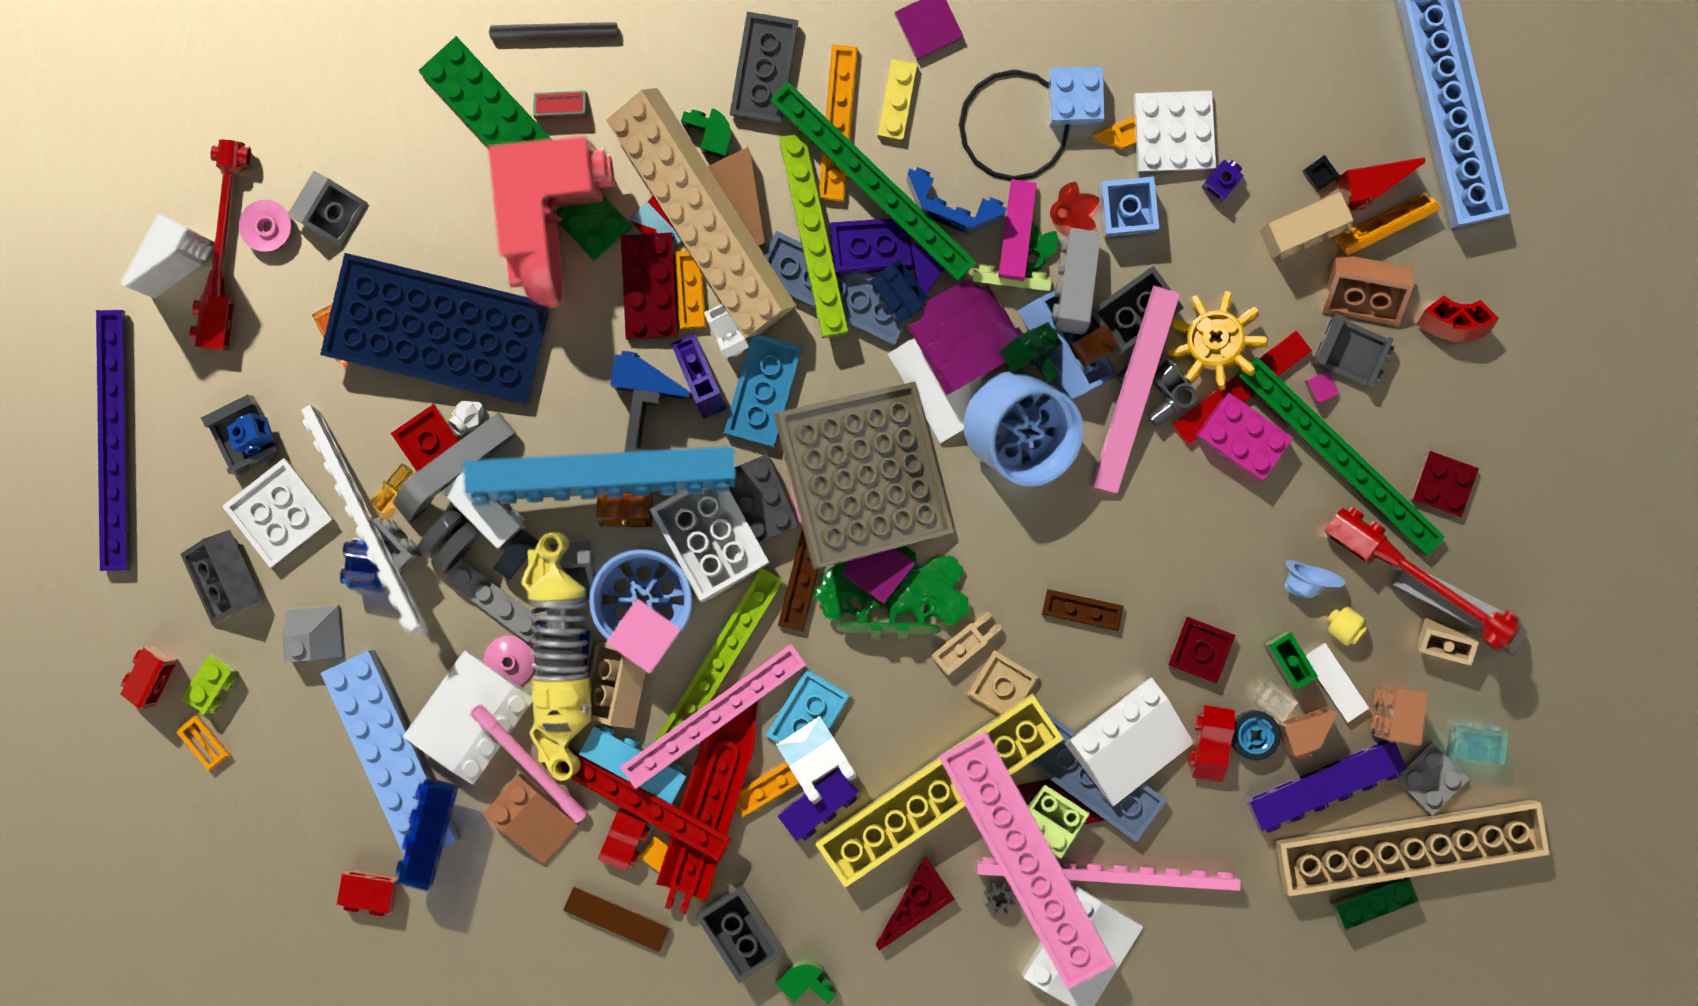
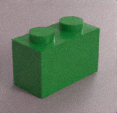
M1285 631L1264 644L1290 689L1298 690L1318 678L1292 632Z

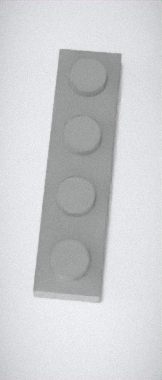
M463 559L458 561L445 580L526 642H530L531 637L536 632L529 627L533 622L537 621L529 616L531 611Z

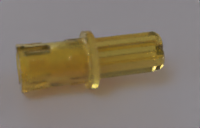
M401 464L387 481L383 480V485L369 500V503L382 512L390 500L397 495L402 485L413 474L412 469L405 464Z

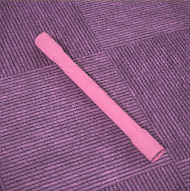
M481 703L472 709L470 716L508 751L553 797L561 809L575 823L580 822L586 816L587 811L555 782Z

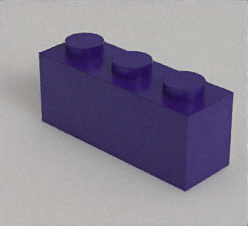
M839 766L814 785L822 798L819 802L813 804L806 793H804L778 814L777 817L796 841L801 838L806 841L817 832L815 827L823 822L826 825L837 816L835 813L837 809L841 806L848 808L858 800L855 795L859 793V790L852 781H849L844 776Z

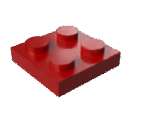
M432 404L390 433L416 472L460 441L435 404Z

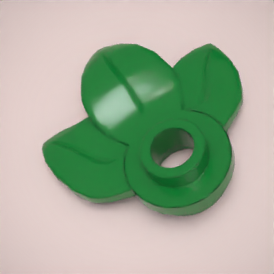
M1032 222L1028 256L1035 255L1037 262L1035 264L1029 263L1027 256L1026 271H1039L1044 266L1046 258L1055 253L1058 244L1056 231L1042 235L1037 225Z

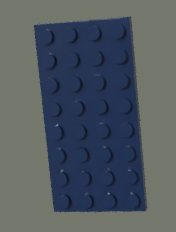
M344 253L320 355L527 405L550 307L539 305L525 296Z

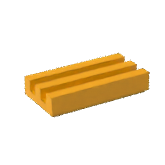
M198 714L175 731L208 772L231 755ZM194 723H196V725L201 729L205 736L219 751V753L221 754L220 756H218V754L213 750L209 743L195 728V726L193 725ZM189 729L214 761L210 762L185 730Z

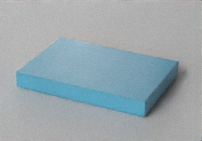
M805 669L766 736L776 743H780L819 716L830 731L851 695L810 670Z

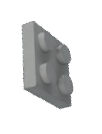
M1431 741L1406 765L1407 769L1401 771L1402 775L1395 779L1431 816L1469 780Z

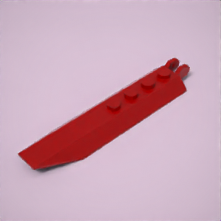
M758 701L701 742L680 807L681 810L726 835L754 751ZM673 836L670 838L656 884L670 888L665 908L669 910L673 907L676 890L686 893L680 907V913L686 915L692 896L706 900L718 861Z

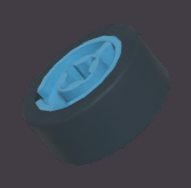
M522 529L493 568L505 578L511 580L528 558V550L534 549L539 540Z
M1249 710L1235 717V731L1231 746L1236 753L1246 759L1256 761L1266 759L1275 753L1280 744L1281 732L1279 725L1272 716L1262 711ZM1250 731H1258V739L1252 740Z

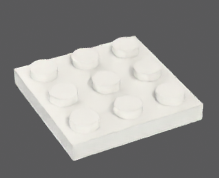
M1212 91L1135 93L1133 95L1137 173L1216 169Z
M283 458L222 506L270 568H273L334 520L286 458Z

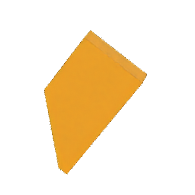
M1135 116L1098 131L1091 136L1094 140L1119 150L1136 145Z

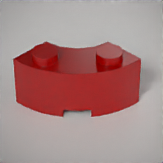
M1444 295L1425 309L1417 324L1431 335L1452 342H1468L1488 335L1499 318L1482 300L1473 304H1460L1451 301Z
M1204 705L1201 715H1196L1194 730L1198 731L1195 749L1190 751L1188 766L1193 767L1192 778L1223 782L1229 767L1230 748L1235 731V710Z

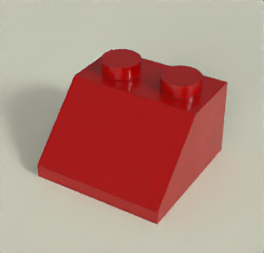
M152 646L139 649L133 658L135 665L131 673L128 672L122 680L121 687L123 689L120 694L139 709L155 707L178 659Z

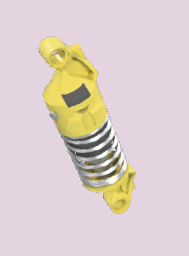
M555 531L541 537L536 549L528 550L529 566L524 573L522 585L527 591L528 603L538 607L529 613L530 617L537 620L529 628L534 632H538L530 639L532 643L538 646L531 651V654L536 657L531 666L537 672L532 676L531 698L533 701L534 724L529 734L533 743L538 748V761L546 763L548 770L555 779L564 781L575 775L580 769V760L569 749L568 744L592 720V689L590 687V673L587 671L589 667L584 665V659L589 655L583 652L582 647L586 646L588 642L580 640V634L585 633L587 629L585 627L569 628V622L584 621L587 617L585 615H568V609L584 608L586 606L583 602L586 598V588L571 578L560 566L559 561L569 548V538L565 533ZM551 538H555L558 541L559 547L557 551L550 546ZM547 611V616L536 614L539 612ZM548 623V629L536 627ZM561 761L568 763L570 767L569 772H565L561 768Z

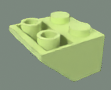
M1046 785L1042 787L1028 805L1053 853L1062 858L1089 816V813Z

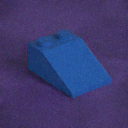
M622 351L621 355L614 356L610 386L615 390L633 392V389L660 393L665 397L692 400L693 396L690 391L642 358H639L640 355H637L638 353Z

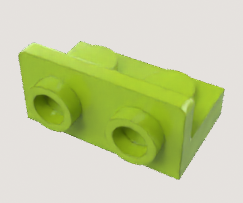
M208 654L181 697V700L200 711L199 714L202 716L214 714L222 704L220 698L224 691L228 692L236 681L234 675L237 670L212 654Z

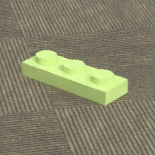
M979 265V268H973V282L1050 291L1051 278L1046 277L1047 273L1031 271V275L1025 274L1024 281L998 278L999 271H995L994 266Z

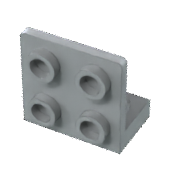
M375 518L373 523L400 551V553L397 554L395 552L391 556L402 575L421 558L416 550L417 545L410 538L406 539L399 533L402 529L394 520Z

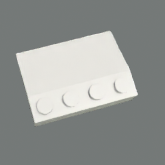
M158 213L120 285L156 298L200 267L204 260L207 261L213 253L214 248L212 245L214 242Z
M914 338L887 354L905 384L910 382L916 383L924 417L940 444L964 430V416L971 397L984 382L993 377L990 371L968 385L946 395Z
M714 488L703 489V493L689 494L687 490H683L650 509L697 597L703 603L770 563L730 491L714 492Z
M464 650L403 737L454 774L474 784L501 744L470 716V712L481 703L510 734L532 703V695L521 685Z
M1151 677L1064 744L1113 807L1194 742L1170 701Z
M1076 885L1074 891L1114 961V965L1067 990L1043 944L1040 942L1021 974L1025 980L1069 1006H1094L1143 929V926Z

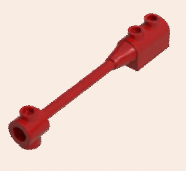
M220 139L218 145H212L210 151L211 160L216 161V167L223 172L212 270L209 272L203 293L200 295V300H194L192 305V314L198 316L197 326L190 327L189 340L195 342L194 347L229 351L235 300L225 297L224 272L222 269L234 173L241 171L243 167H249L251 147L245 146L243 142Z
M1351 507L1349 511L1342 508L1325 528L1324 531L1327 537L1368 565H1371L1374 559L1378 558L1396 568H1401L1481 622L1482 633L1484 634L1481 639L1497 651H1500L1502 647L1506 649L1519 633L1521 626L1517 624L1520 620L1517 616L1508 610L1503 614L1497 611L1488 615L1406 560L1405 556L1383 535L1386 529L1375 521L1371 525L1362 521L1364 515L1356 508Z

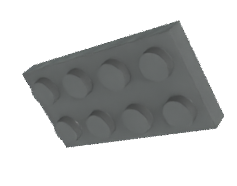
M747 11L730 108L731 116L781 124L783 114L770 103V99L789 81L798 20Z

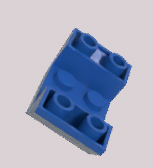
M918 167L915 170L909 168L906 182L914 201L932 220L966 234H971L1003 220L1007 208L1003 207L1004 203L992 197H989L988 200L982 199L975 218L970 216L971 212L964 208L956 207L955 210L947 207V202L940 198L932 197L931 200L928 199L934 178L930 177L931 173Z

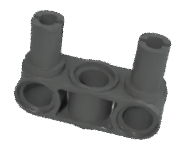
M1162 350L1152 383L1166 398L1165 402L1148 416L1157 428L1174 414H1182L1196 402L1197 398L1195 389L1187 381L1178 366ZM1128 365L1115 375L1121 385L1123 384ZM1180 390H1184L1189 394L1190 399L1187 404H1181L1178 401L1177 394Z

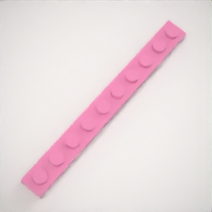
M983 857V861L976 862L977 874L1004 876L994 857ZM1061 862V867L1068 880L1236 891H1240L1241 880L1234 877V873L1219 871L1218 876L1208 875V871L1192 870V874H1182L1181 869L1166 868V872H1155L1153 867H1140L1139 871L1129 870V866L1113 865V869H1103L1102 864L1088 863L1087 868L1077 867L1075 862Z

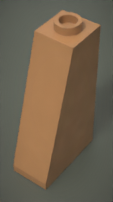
M747 147L709 165L708 168L761 249L766 245L752 158Z

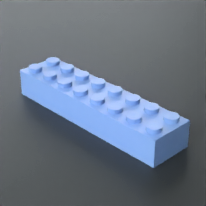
M375 650L364 652L321 672V676L407 864L413 863L459 841L461 838L420 749L403 737L409 729V725Z

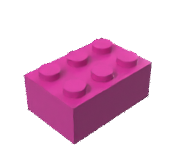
M1230 393L1224 394L1195 436L1199 441L1256 481H1264L1293 439L1292 436Z

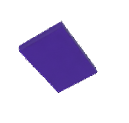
M891 218L830 222L833 263L836 275L881 272L899 259L908 270L913 268L910 236Z

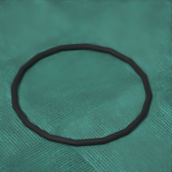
M1016 69L993 73L976 84L963 102L959 120L962 145L973 163L991 176L1008 180L1036 177L1053 166L1066 147L1070 125L1066 124L1061 146L1051 161L1032 173L1015 176L998 173L977 160L966 141L964 119L967 106L978 89L997 77L1014 74L1034 78L1049 88V83L1039 75Z

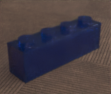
M429 777L424 779L423 783H419L415 798L419 799L417 809L413 808L409 817V824H412L410 835H405L402 844V850L406 851L403 860L398 861L395 875L399 876L397 884L424 891L432 889L459 785Z

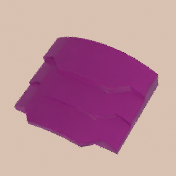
M966 280L926 301L922 319L908 326L946 395L968 385L999 366L1007 364L999 351L1017 336L1023 334L1019 327L1015 328L1004 307H1001L989 285L981 287L970 280Z

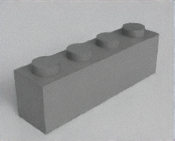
M1070 227L1068 237L1062 238L1060 252H1064L1065 256L1064 259H1060L1057 274L1062 275V279L1057 281L1054 297H1059L1058 304L1053 305L1051 319L1056 320L1055 330L1082 335L1087 333L1091 318L1101 232Z

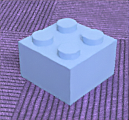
M1103 66L1050 68L1048 73L1049 125L1102 124L1104 120Z
M1154 177L1101 182L1099 194L1104 238L1149 234L1158 231L1159 222Z

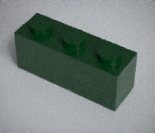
M1408 877L1372 884L1332 900L1330 904L1339 926L1344 930H1348L1416 903L1419 900Z

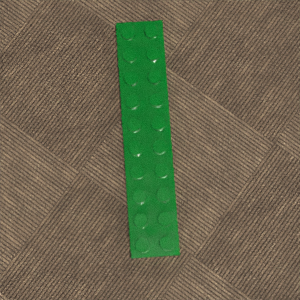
M457 36L418 70L487 146L552 140ZM604 195V202L561 206L557 210V216L563 218V221L558 223L594 262L621 238L620 235L626 234L632 228V225Z

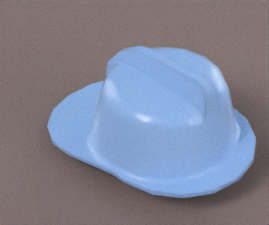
M1294 560L1286 561L1289 573L1284 589L1296 596L1312 598L1319 595L1325 587L1339 588L1345 585V580L1334 572L1308 566Z

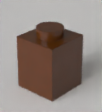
M1106 323L1071 344L1084 367L1106 356L1120 346Z

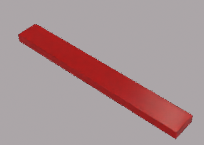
M569 747L580 760L579 771L570 779L718 862L722 860L733 838L640 787L635 789L631 782L579 755L580 752ZM561 761V768L565 772H569L570 767L568 763Z

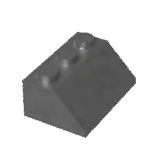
M231 530L204 538L180 554L212 625L243 612L262 601L259 589L254 584L249 573L248 564L244 561L238 542L233 537Z

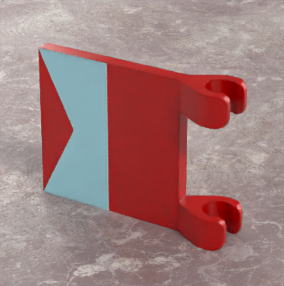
M654 195L629 219L642 234L674 233V248L682 241Z

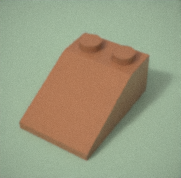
M523 773L517 775L482 814L503 834L543 864L547 862L579 826Z

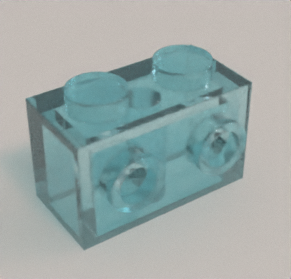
M1458 721V726L1450 725L1447 757L1505 764L1508 733L1500 731L1501 726L1484 724V729L1474 728L1475 723Z

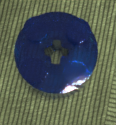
M353 538L351 542H345L343 546L345 565L340 572V582L346 584L349 590L384 592L386 588H381L382 582L378 577L380 570L377 564H373L368 557L367 550L369 548L366 542H363L360 538ZM384 540L386 546L390 547L389 542Z

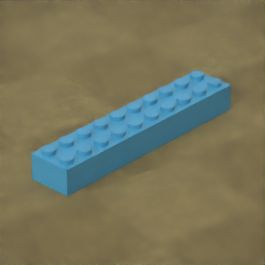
M733 446L463 461L464 493L469 502H474V505L477 506L489 505L490 501L500 500L501 504L517 503V499H527V502L537 503L543 502V498L554 497V501H568L570 496H581L583 500L596 499L597 495L607 494L608 498L624 497L623 493H634L636 497L649 496L650 492L661 491V495L677 494V490H687L689 494L703 493V489L714 488V492H728L730 487H735Z

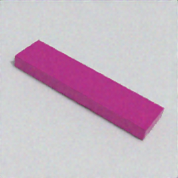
M1011 179L998 278L1024 281L1037 185L1035 182Z

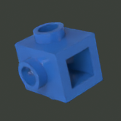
M249 413L237 418L236 422L227 427L230 437L229 442L233 450L246 453L247 455L260 452L262 447L274 441L267 417Z

